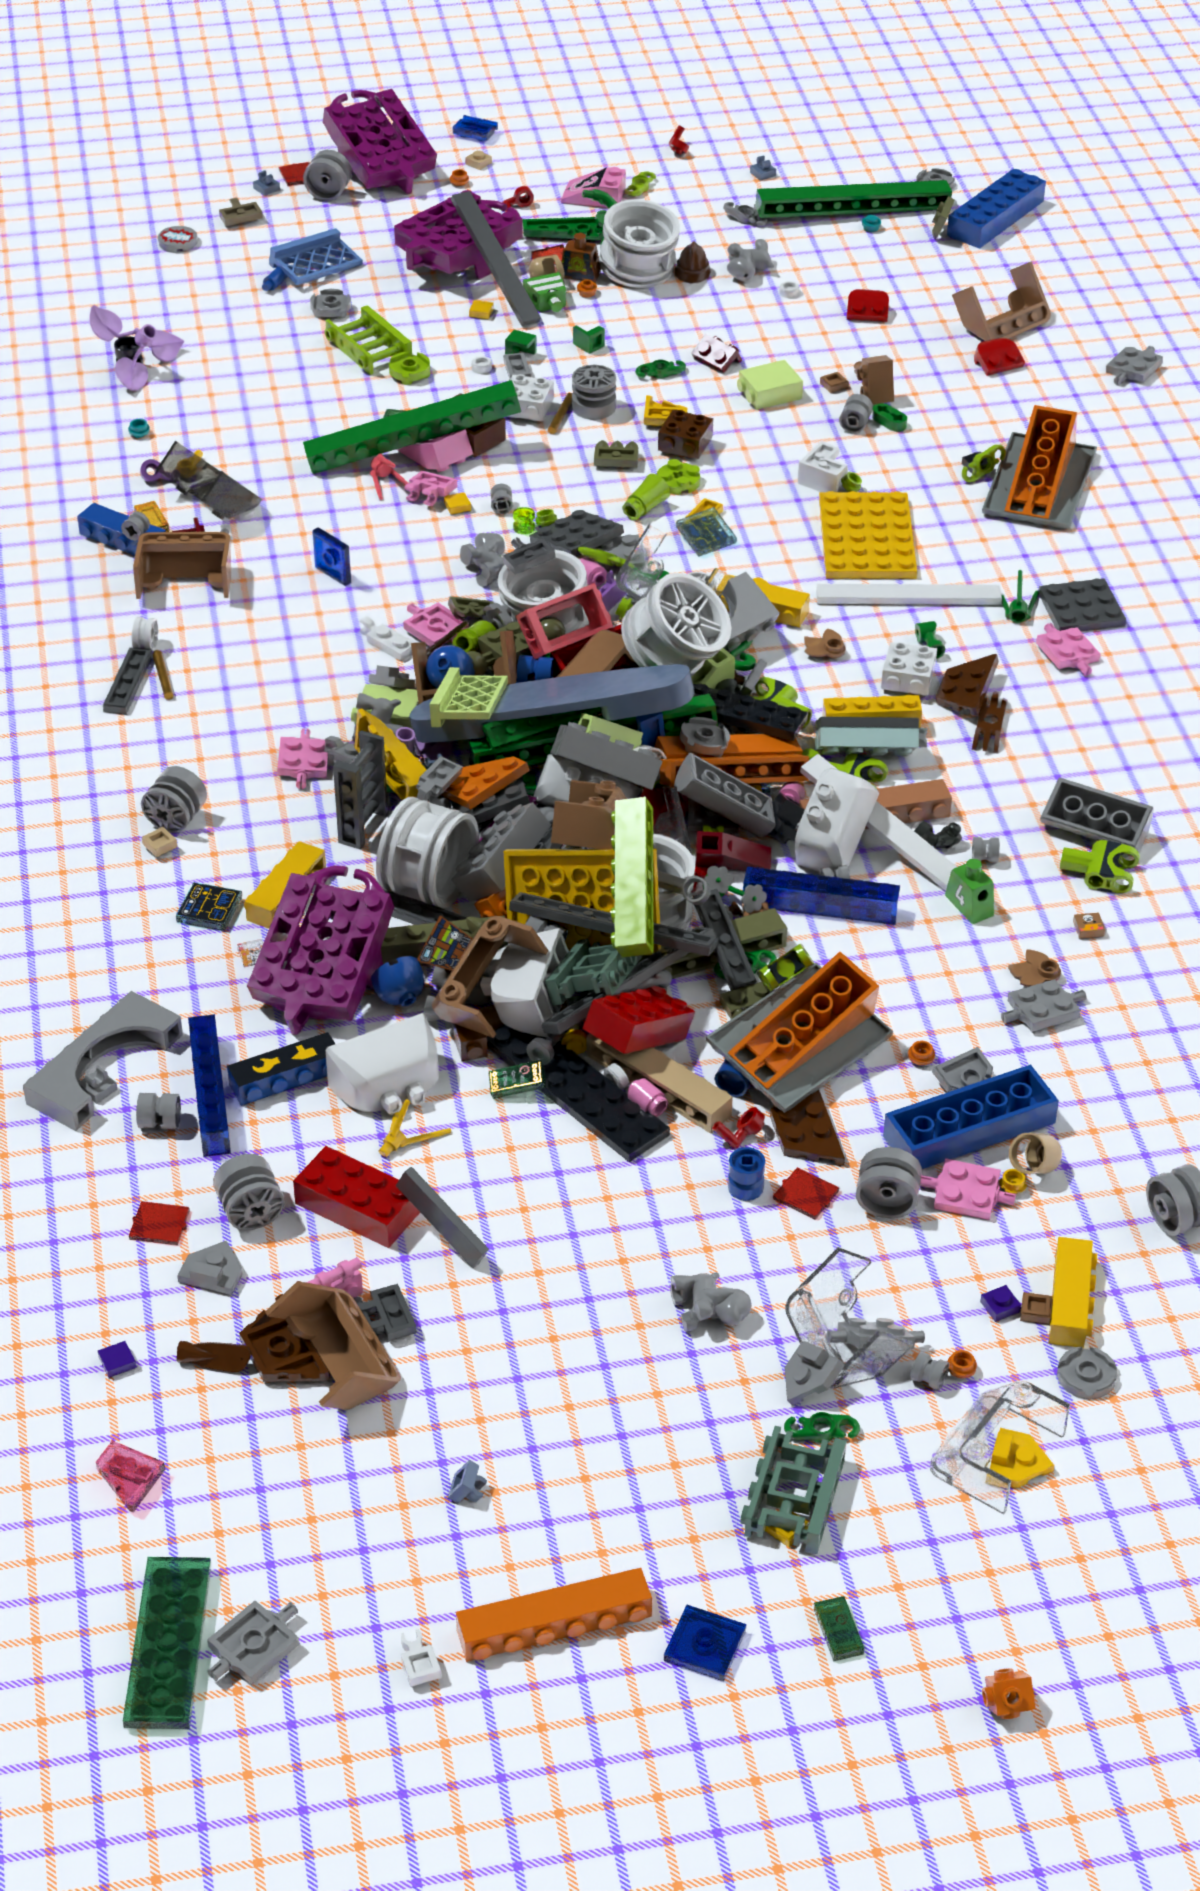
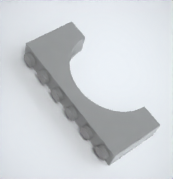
M746 571L728 580L722 594L729 606L732 629L730 639L723 648L732 651L745 640L749 642L760 632H768L776 625L775 621L780 613Z
M131 990L23 1084L26 1105L77 1131L94 1116L91 1095L87 1094L78 1084L89 1066L103 1055L128 1046L146 1045L166 1051L183 1036L181 1016Z

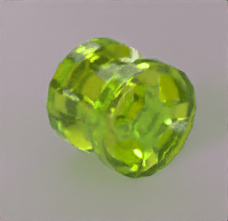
M519 507L513 511V519L515 520L513 530L518 534L532 533L535 530V522L533 521L535 519V511L529 507Z

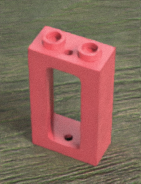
M595 583L529 608L516 615L529 649L535 659L593 636L601 630H608L614 627L611 622V616L602 601L601 592L597 589ZM577 604L582 605L589 624L548 641L539 619Z

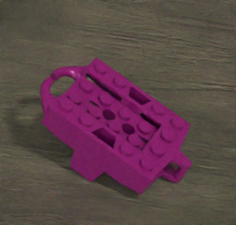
M392 88L377 93L367 90L351 91L353 99L365 98L368 101L347 107L342 105V102L348 100L347 94L343 93L337 96L330 106L324 107L322 123L337 146L338 152L343 154L349 161L352 172L354 171L367 189L397 185L406 194H411L414 179L419 178V175L435 169L436 151ZM382 107L385 109V111L393 121L392 124L382 111Z
M470 191L502 249L511 246L523 237V218H521L516 209L513 207L507 209V204L500 201L481 200V196ZM451 197L394 225L395 245L406 252V268L408 270L425 266L451 274L474 265L476 278L482 279L492 274L453 205ZM492 208L499 209L504 213L500 214L499 212L492 210Z
M334 865L306 876L291 873L249 978L247 988L252 999L274 1006L284 1012V1018L293 1035L301 1032L309 1018L352 1021L366 986L368 989L374 990L371 984V976L376 969L383 965L381 946L388 930L394 904L390 893H386L377 880L366 871L355 869L353 874L354 879L365 883L366 888L363 893L325 885L326 881L331 877H346L348 873L347 866ZM311 893H313V897L311 899L306 915L300 927L299 923L305 911ZM362 953L359 962L356 961V955ZM322 959L320 962L314 963L316 960ZM287 961L285 968L282 969L284 962Z

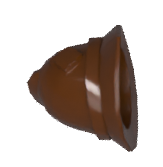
M695 241L682 250L674 269L675 276L680 281L690 284L706 280L711 273L705 251Z

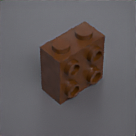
M672 410L658 432V451L686 456L690 459H699L713 437L714 418L701 414L687 413L683 410Z

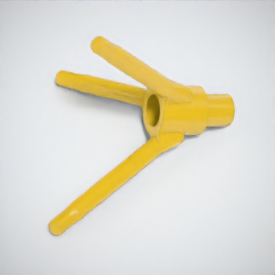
M406 1099L401 1110L393 1114L390 1131L384 1138V1144L378 1152L387 1158L392 1151H396L399 1147L402 1148L415 1142L451 1133L452 1130L447 1128L406 1138L404 1133L400 1131V1126L410 1104V1100Z

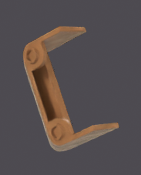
M1032 261L1010 270L1017 288L1008 295L1010 310L986 320L973 286L952 294L963 326L982 340L987 341L997 338L1009 339L1048 322L1051 317V311Z
M148 532L140 535L133 564L136 599H141L143 587L154 589L162 583L163 578L208 577L209 584L215 588H223L224 598H229L231 585L230 535L226 532Z
M601 630L593 635L557 677L610 671L621 657L630 666L639 668V665L632 659L626 649L622 634Z
M500 631L503 656L499 657L494 663V676H508L507 685L515 684L517 678V657L513 631ZM425 642L411 643L419 704L432 699L438 690L430 684L426 675V662L428 659Z
M571 780L569 802L555 801L551 843L602 850L613 849L611 837L615 835V827L612 824L611 813L615 811V801L627 799L622 790L612 781H601L599 784Z
M494 916L485 921L434 998L432 1009L436 1015L442 1020L494 1038L496 1032L479 1010L465 1006L464 1003L504 941L545 955L549 950L533 927L501 916Z
M297 1281L265 1311L269 1317L285 1319L288 1323V1330L294 1337L311 1340L335 1380V1383L329 1387V1392L319 1401L322 1407L350 1410L392 1389L401 1380L399 1371L356 1301L343 1289Z

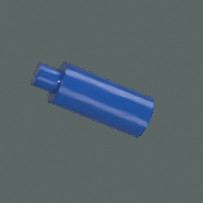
M276 267L263 279L262 289L264 291H273L288 276L280 267Z

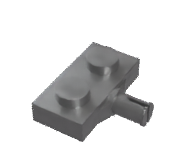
M516 537V539L514 538L511 541L512 546L516 549L503 555V562L516 575L556 558L555 550L544 539L524 544L520 538Z

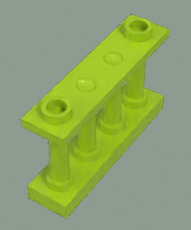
M368 305L361 307L360 319L339 327L330 319L325 320L326 329L324 332L327 340L331 341L369 375L374 374V362L401 352L410 351V355H412V341ZM361 327L367 329L350 336L346 334ZM372 336L377 338L362 345L357 343ZM384 345L388 347L374 354L367 352Z

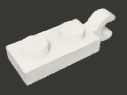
M364 616L359 620L364 625L360 632L366 636L367 642L399 661L412 654L411 643L416 642L383 623L376 626L373 619L369 616Z

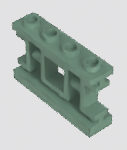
M588 939L578 940L545 980L552 1005L563 1004L575 992L594 989L595 993H601L605 989L607 996L613 995L643 955L622 957L616 948H613L612 944L600 946V943L596 942L590 946Z
M775 1425L772 1435H766L763 1445L765 1458L758 1459L755 1472L758 1480L757 1482L752 1481L750 1484L748 1500H751L749 1506L744 1505L740 1524H745L744 1536L750 1538L752 1532H757V1537L763 1538L766 1526L795 1531L793 1545L800 1546V1543L806 1544L805 1552L818 1554L845 1462L847 1440L835 1438L833 1445H829V1440L822 1439L820 1449L815 1450L793 1445V1432L787 1431L786 1435L781 1434V1427ZM782 1447L781 1459L793 1461L794 1464L777 1461L775 1470L772 1471L778 1449ZM829 1458L822 1482H819L820 1470L807 1468L806 1465L823 1468L825 1459ZM785 1479L809 1485L806 1496L802 1497L777 1491L780 1480ZM765 1493L767 1494L766 1505L780 1508V1510L775 1511L762 1508L760 1518L758 1519L757 1516ZM813 1504L815 1506L808 1530H805V1517L792 1515V1511L809 1515Z

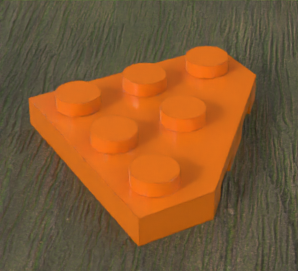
M514 756L463 767L461 775L441 796L471 810L529 772L530 769L527 762Z

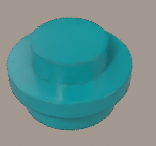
M875 215L866 216L862 219L863 229L867 232L878 231L881 226V219Z
M134 419L130 422L128 432L136 438H142L150 432V426L144 419Z

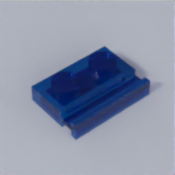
M463 115V119H460L452 127L453 134L460 135L463 138L469 137L478 141H488L495 133V130H498V122Z

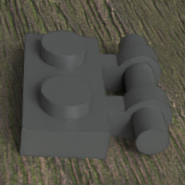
M398 1283L370 1291L371 1301L363 1302L361 1297L353 1298L377 1337L379 1334L385 1333L388 1341H392L417 1333L416 1324ZM377 1314L379 1320L371 1322L370 1316Z

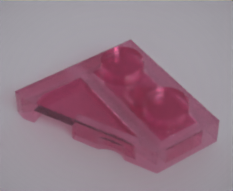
M113 1440L95 1462L97 1471L127 1509L133 1513L165 1471V1463Z

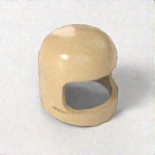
M556 254L534 258L529 265L530 278L556 273V265L557 272L560 273L562 280H564V268L561 260Z
M1022 1133L1013 1140L1009 1148V1160L1012 1166L1024 1174L1050 1173L1059 1166L1062 1159L1060 1143L1053 1136L1045 1133ZM1024 1139H1030L1027 1143L1025 1156L1028 1166L1033 1171L1024 1169L1017 1159L1018 1145Z

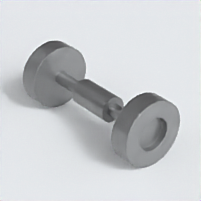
M583 1020L561 1034H550L546 1040L543 1038L533 1039L527 1046L529 1058L538 1065V1062H540V1065H547L554 1057L553 1046L569 1030H582Z

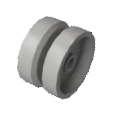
M326 149L319 151L304 172V185L307 191L319 200H336L350 182L352 167L345 156L335 150Z
M893 1147L875 1148L866 1153L861 1160L856 1187V1199L859 1206L867 1213L887 1219L901 1218L912 1213L917 1206L922 1167L918 1159L907 1151Z
M1184 1164L1172 1169L1170 1173L1163 1172L1151 1177L1147 1181L1146 1197L1148 1206L1155 1222L1163 1232L1169 1236H1177L1189 1231L1191 1227H1200V1170L1192 1164Z

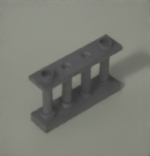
M362 730L359 732L360 752L352 763L349 764L337 760L333 765L338 843L360 850L365 845V823L373 813L385 817L388 814L384 737Z

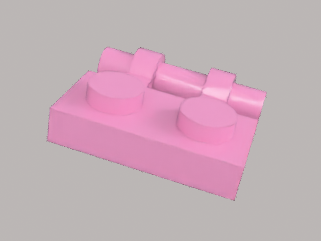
M358 1257L350 1261H341L337 1264L336 1268L326 1273L321 1271L314 1275V1279L306 1283L343 1289L355 1298L363 1293L362 1274L358 1270L362 1268V1263Z

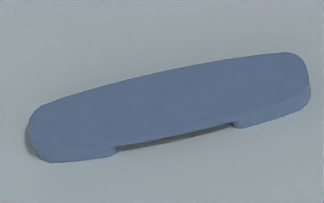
M682 664L611 670L509 684L506 686L490 719H445L442 727H431L429 704L432 699L418 704L411 711L409 718L418 742L429 743L485 737L482 729L483 725L494 721L534 717L595 707L601 708L603 719L608 721L672 710L685 705L694 696V686L689 667Z

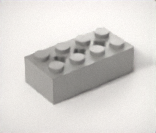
M569 722L568 725H560L550 752L551 754L610 774L634 785L653 789L663 762L656 759L657 753L640 748L638 751L633 750V744L622 740H615V743L609 741L611 736L598 731H592L589 734L586 732L587 727L574 722Z
M533 802L524 806L520 804L509 812H500L494 818L495 823L481 835L483 839L480 843L470 849V856L467 860L457 866V873L451 881L470 903L501 892L505 888L504 850L534 849L552 824Z

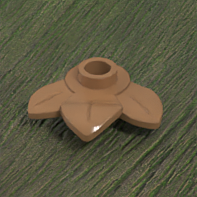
M827 628L822 638L804 636V644L807 647L804 652L810 656H828L829 658L836 659L843 656L846 652L842 636L832 629Z
M1026 949V962L1008 965L1010 973L1021 979L1020 985L1027 987L1054 979L1057 981L1061 977V969L1055 960L1049 959L1042 952Z

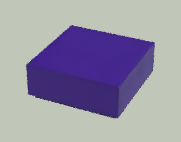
M126 1341L97 1350L98 1358L108 1378L137 1368L136 1361Z

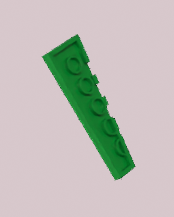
M595 217L523 219V236L574 239L576 233H584L586 240H602L604 237L603 228L598 226Z

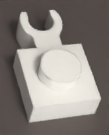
M418 1628L415 1629L416 1640L414 1641L406 1640L404 1632L401 1633V1645L403 1650L406 1651L400 1653L401 1662L410 1687L442 1678L441 1669L432 1644L422 1647V1633Z

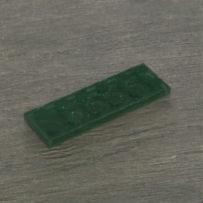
M147 1556L123 1714L124 1728L190 1730L212 1567L211 1558Z

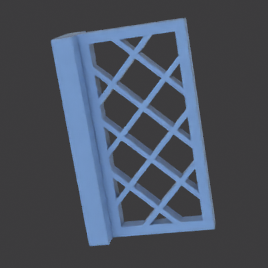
M334 228L271 247L269 265L272 268L280 267L296 285L361 266L363 260L340 238L341 232ZM331 254V255L340 256V259H339V258H335V257H330L329 255ZM343 257L352 259V261L344 260ZM313 259L319 260V261H324V264H323V263L314 262ZM327 262H328V263L337 264V265H336V266L327 265ZM296 265L307 266L308 268L306 269L302 267H297ZM312 267V268L321 269V270H320V271H315V270H311L310 268ZM295 273H300L304 275L298 277Z

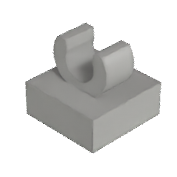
M97 1066L96 1071L93 1073H87L85 1078L78 1082L80 1087L87 1094L91 1095L92 1101L96 1104L118 1090L117 1082L110 1078L107 1071L100 1066Z

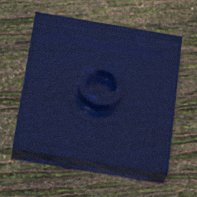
M319 527L313 529L315 568L344 586L352 583L349 545Z
M686 1604L664 1652L663 1661L724 1682L746 1633L747 1624Z

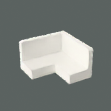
M820 441L799 461L797 484L819 492H838L839 480L848 472V465L835 461L839 456L840 448Z

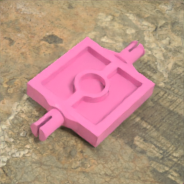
M439 602L423 609L411 603V605L407 606V611L413 614V616L403 621V627L410 634L431 647L456 626L460 625L464 619L458 615H453L451 610ZM469 622L461 630L469 628ZM455 634V635H454L451 639H449L447 642L453 641V638H455V637L457 636V634Z
M1047 623L1044 626V630L1047 633L1037 635L1036 644L1058 669L1078 668L1084 676L1090 675L1092 668L1088 664L1099 662L1101 653L1078 628L1059 631L1052 623Z
M305 728L301 729L300 738L280 736L277 775L297 778L296 787L300 789V783H302V789L306 788V779H326L328 753L324 752L325 740L318 738L310 739L311 731L308 728L306 729V734Z
M945 1158L943 1170L938 1178L921 1175L920 1186L935 1189L934 1209L990 1220L992 1209L997 1202L1014 1206L1016 1194L999 1191L998 1183L1001 1169Z

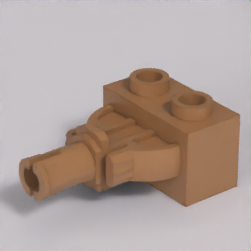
M887 355L862 358V361L856 362L854 364L856 369L854 373L859 381H863L861 382L863 386L860 388V393L867 396L872 404L894 402L893 359Z

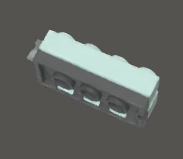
M820 717L815 721V750L821 751V755H836L839 751H845V755L870 751V756H884L888 752H894V756H909L918 747H927L925 736L927 735L928 728H919V718Z

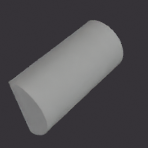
M692 753L687 755L676 775L674 787L677 792L759 837L768 835L774 829L776 824L771 797Z
M1059 777L1043 810L1040 821L1041 823L1097 841L1107 840L1134 847L1139 852L1148 835L1154 807Z

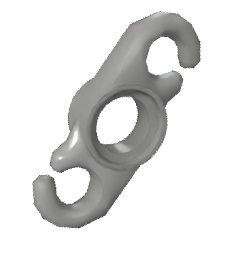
M726 202L723 205L724 211L740 222H756L757 226H765L767 224V218H760L758 212L751 206L735 205L733 207V202Z

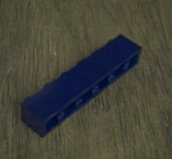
M747 866L743 891H745L748 885H761L762 891L767 895L765 902L768 903V909L775 908L777 911L896 925L900 885Z
M215 1014L188 1017L203 1157L231 1154Z

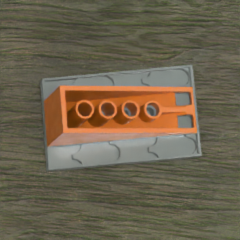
M1034 405L1026 434L1011 433L1005 448L1006 457L1000 461L984 502L982 513L991 517H1006L1013 521H1028L1035 525H1051L1057 529H1070L1097 453V446L1076 443L1077 412Z
M839 951L823 967L816 962L707 1035L706 1041L718 1054L729 1061L735 1070L742 1073L756 1089L766 1095L774 1106L785 1113L810 1094L815 1093L839 1073L848 1069L863 1056H867L893 1036L894 1031L874 1014L879 985Z

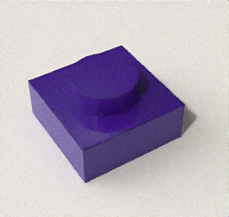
M1007 1285L981 1294L980 1303L995 1322L1021 1312V1303Z

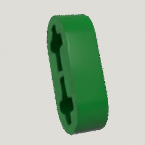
M884 403L873 406L872 419L894 432H901L907 428L908 417L904 413Z

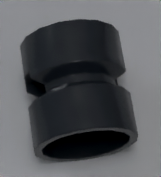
M126 336L118 338L114 342L116 362L123 357L133 360L140 347L136 344L135 337ZM141 352L136 362L143 364V357Z

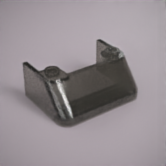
M176 440L156 469L177 484L175 489L186 496L188 493H191L213 508L211 513L221 520L224 517L228 519L256 508L262 501V498L197 456Z

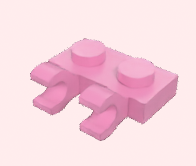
M421 471L409 479V483L404 487L405 490L411 491L406 500L415 502L419 498L420 492H422V494L428 495L423 504L433 506L438 496L449 495L450 492L458 487L457 479Z

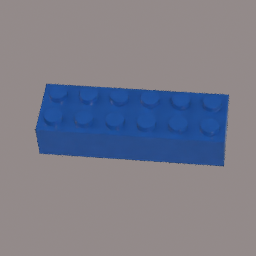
M1013 168L949 214L947 236L973 247L982 248L1044 202L1046 180Z
M1030 1064L885 1113L883 1137L890 1147L900 1148L911 1153L918 1159L922 1169L945 1162V1158L954 1159L1015 1138L1022 1133H1029L1055 1124L1059 1100Z

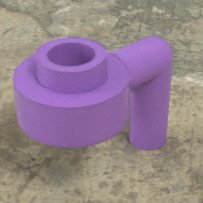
M148 459L140 467V476L146 482H156L159 478L174 482L179 476V471L177 469H172L171 472L165 471L157 460ZM147 469H153L154 475H149Z

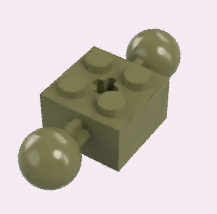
M548 617L540 621L548 641L565 635V627L559 619ZM517 621L479 637V653L476 651L466 652L473 660L474 676H484L487 667L493 671L495 661L503 656L500 631H513L517 665L520 655L533 656Z

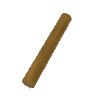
M567 393L548 428L550 434L556 433L572 403V393Z
M155 650L153 658L163 695L166 700H171L174 695L163 655L160 650Z

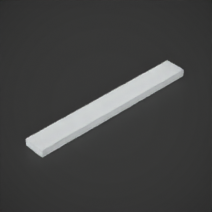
M816 584L817 604L1001 605L1002 601L1000 585Z
M817 754L801 766L800 772L816 785L824 770L837 768ZM876 801L866 826L946 891L951 871L957 866Z

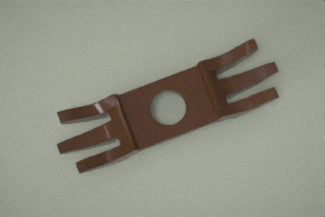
M994 691L991 696L990 706H987L988 695L985 696L981 706L972 750L977 749L980 734H984L982 751H987L991 736H995L993 753L998 754L1000 733L1008 699L1003 697L1001 707H997L999 692ZM994 717L998 721L995 723H988L984 720V718Z

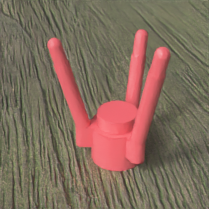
M378 454V456L372 459L370 475L373 477L379 500H382L383 496L378 476L387 477L389 474H392L405 486L408 484L393 469L396 465L382 454Z

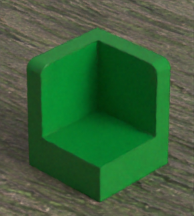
M576 325L573 327V344L591 354L605 347V328L599 325L586 331Z
M514 329L505 339V354H515L521 351L534 355L537 352V335Z

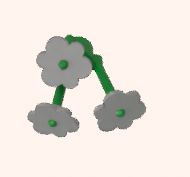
M711 866L708 868L704 880L709 884L710 890L718 889L721 897L727 891L742 896L741 902L744 904V910L747 913L761 909V903H764L767 898L766 893L762 891L761 885H748L745 891L731 886L734 879L731 874L727 873L726 867L718 868ZM725 905V908L728 912L730 919L733 920L732 912H730L728 906Z

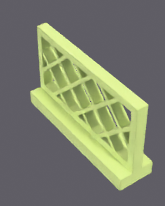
M450 667L429 704L431 727H442L445 719H490L508 684V676L460 675L459 668Z

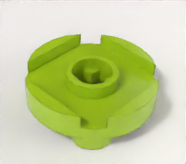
M410 351L395 354L390 359L389 374L393 378L401 380L402 384L410 385L413 381L430 376V359L417 352V356L410 355Z
M671 459L657 471V475L667 482L670 494L680 495L681 491L685 490L691 493L700 486V468L697 465Z

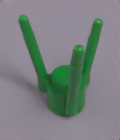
M1021 569L1018 570L1017 599L1013 600L1008 606L1004 595H1001L1005 617L1010 618L1015 623H1021L1031 618V611L1039 594L1038 590L1034 592L1029 605L1022 599L1023 571Z

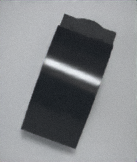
M779 792L772 802L776 826L768 835L783 844L788 842L789 839L795 842L798 830L796 826L801 820L805 809L798 802Z

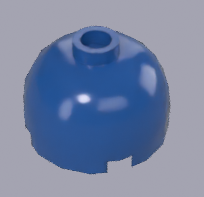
M445 645L435 649L426 662V675L430 684L436 689L439 688L450 667L459 668L460 675L474 676L475 669L473 668L471 656L462 648L453 645Z
M412 956L396 958L398 963L391 966L387 962L372 974V987L378 997L386 1004L402 1005L403 1007L409 1006L416 1001V998L423 991L425 985L424 971L417 958Z

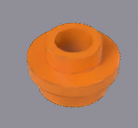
M456 169L452 171L450 182L455 186H464L469 182V176L465 170Z
M583 280L578 283L577 291L582 297H592L597 291V284L592 280Z
M916 1041L908 1050V1058L914 1064L928 1065L935 1059V1050L932 1044L927 1041Z
M957 1350L947 1360L950 1363L949 1373L954 1377L969 1378L976 1372L977 1362L969 1351Z

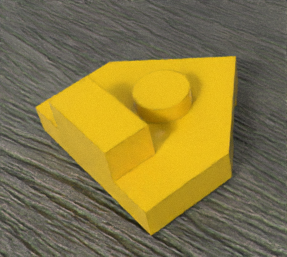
M1000 1427L992 1453L987 1481L1019 1488L1028 1484L1029 1480L1039 1475L1045 1476L1054 1472L1055 1465L1030 1434Z

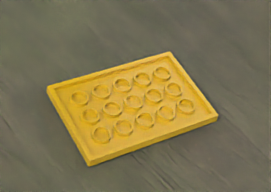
M819 492L826 579H917V565L907 492Z
M653 848V923L660 924L657 849ZM506 849L503 851L507 919L526 924L531 916L509 910L510 901L519 892L610 913L611 909L615 908V899H613L611 893V885L615 883V875L611 868V861L615 859V851L613 849ZM549 920L550 925L556 923L568 930L565 941L568 951L573 948L578 940L588 939L590 946L596 942H599L600 946L612 944L610 933ZM653 944L654 954L661 949V945Z

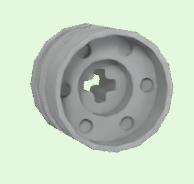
M592 364L579 367L573 372L572 409L577 416L584 419L597 420L609 417L615 412L617 377L611 368Z
M180 766L167 767L143 795L140 803L142 812L155 827H164L170 833L181 832L206 802L207 790L202 780L194 772Z
M257 1154L235 1156L224 1162L214 1175V1190L219 1201L222 1203L228 1221L233 1227L240 1230H255L273 1222L281 1214L285 1205L284 1195L275 1181V1176L269 1163L264 1157Z

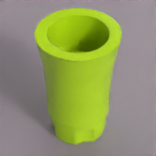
M657 474L647 475L642 484L627 498V501L622 506L624 514L631 520H637L641 516L646 515L652 508L670 497V488L667 482Z
M477 621L469 628L457 633V636L453 638L452 644L462 648L465 652L476 651L479 653L478 638L490 631H495L496 628L488 621Z

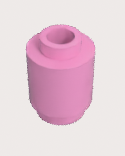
M583 557L579 559L585 566L587 584L595 583L596 587L601 586L606 580V569L592 558Z
M786 782L779 791L798 803L799 800H803L805 797V790L798 782Z
M647 1079L635 1080L628 1088V1099L637 1103L644 1112L648 1111L658 1117L666 1110L668 1100L665 1094Z

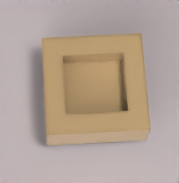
M480 150L474 151L465 157V164L478 170L492 163V156Z
M164 827L142 836V844L155 857L178 847L177 839Z

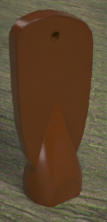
M181 1340L177 1346L176 1360L178 1363L192 1362L198 1366L214 1370L240 1372L249 1363L251 1351L248 1346L222 1342H200L193 1344Z

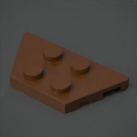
M991 654L946 669L935 696L937 705L951 707L957 711L965 708L970 710L971 715L978 716L999 663L998 655Z
M820 1090L810 1094L785 1113L776 1106L770 1108V1119L784 1156L803 1157L816 1162L819 1161L820 1157L836 1160L835 1165L844 1166L845 1157Z
M283 1294L278 1295L275 1300L277 1301ZM263 1310L256 1316L253 1323L248 1324L239 1333L242 1345L250 1348V1359L263 1382L329 1380V1371L312 1342L301 1337H294L288 1330V1323L285 1319L269 1317L265 1310Z

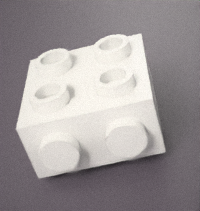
M521 374L512 375L510 380L513 381L521 412L509 417L543 421L554 399V380L542 377H527Z
M890 642L882 669L881 689L928 696L936 666L937 648L905 644L903 642Z

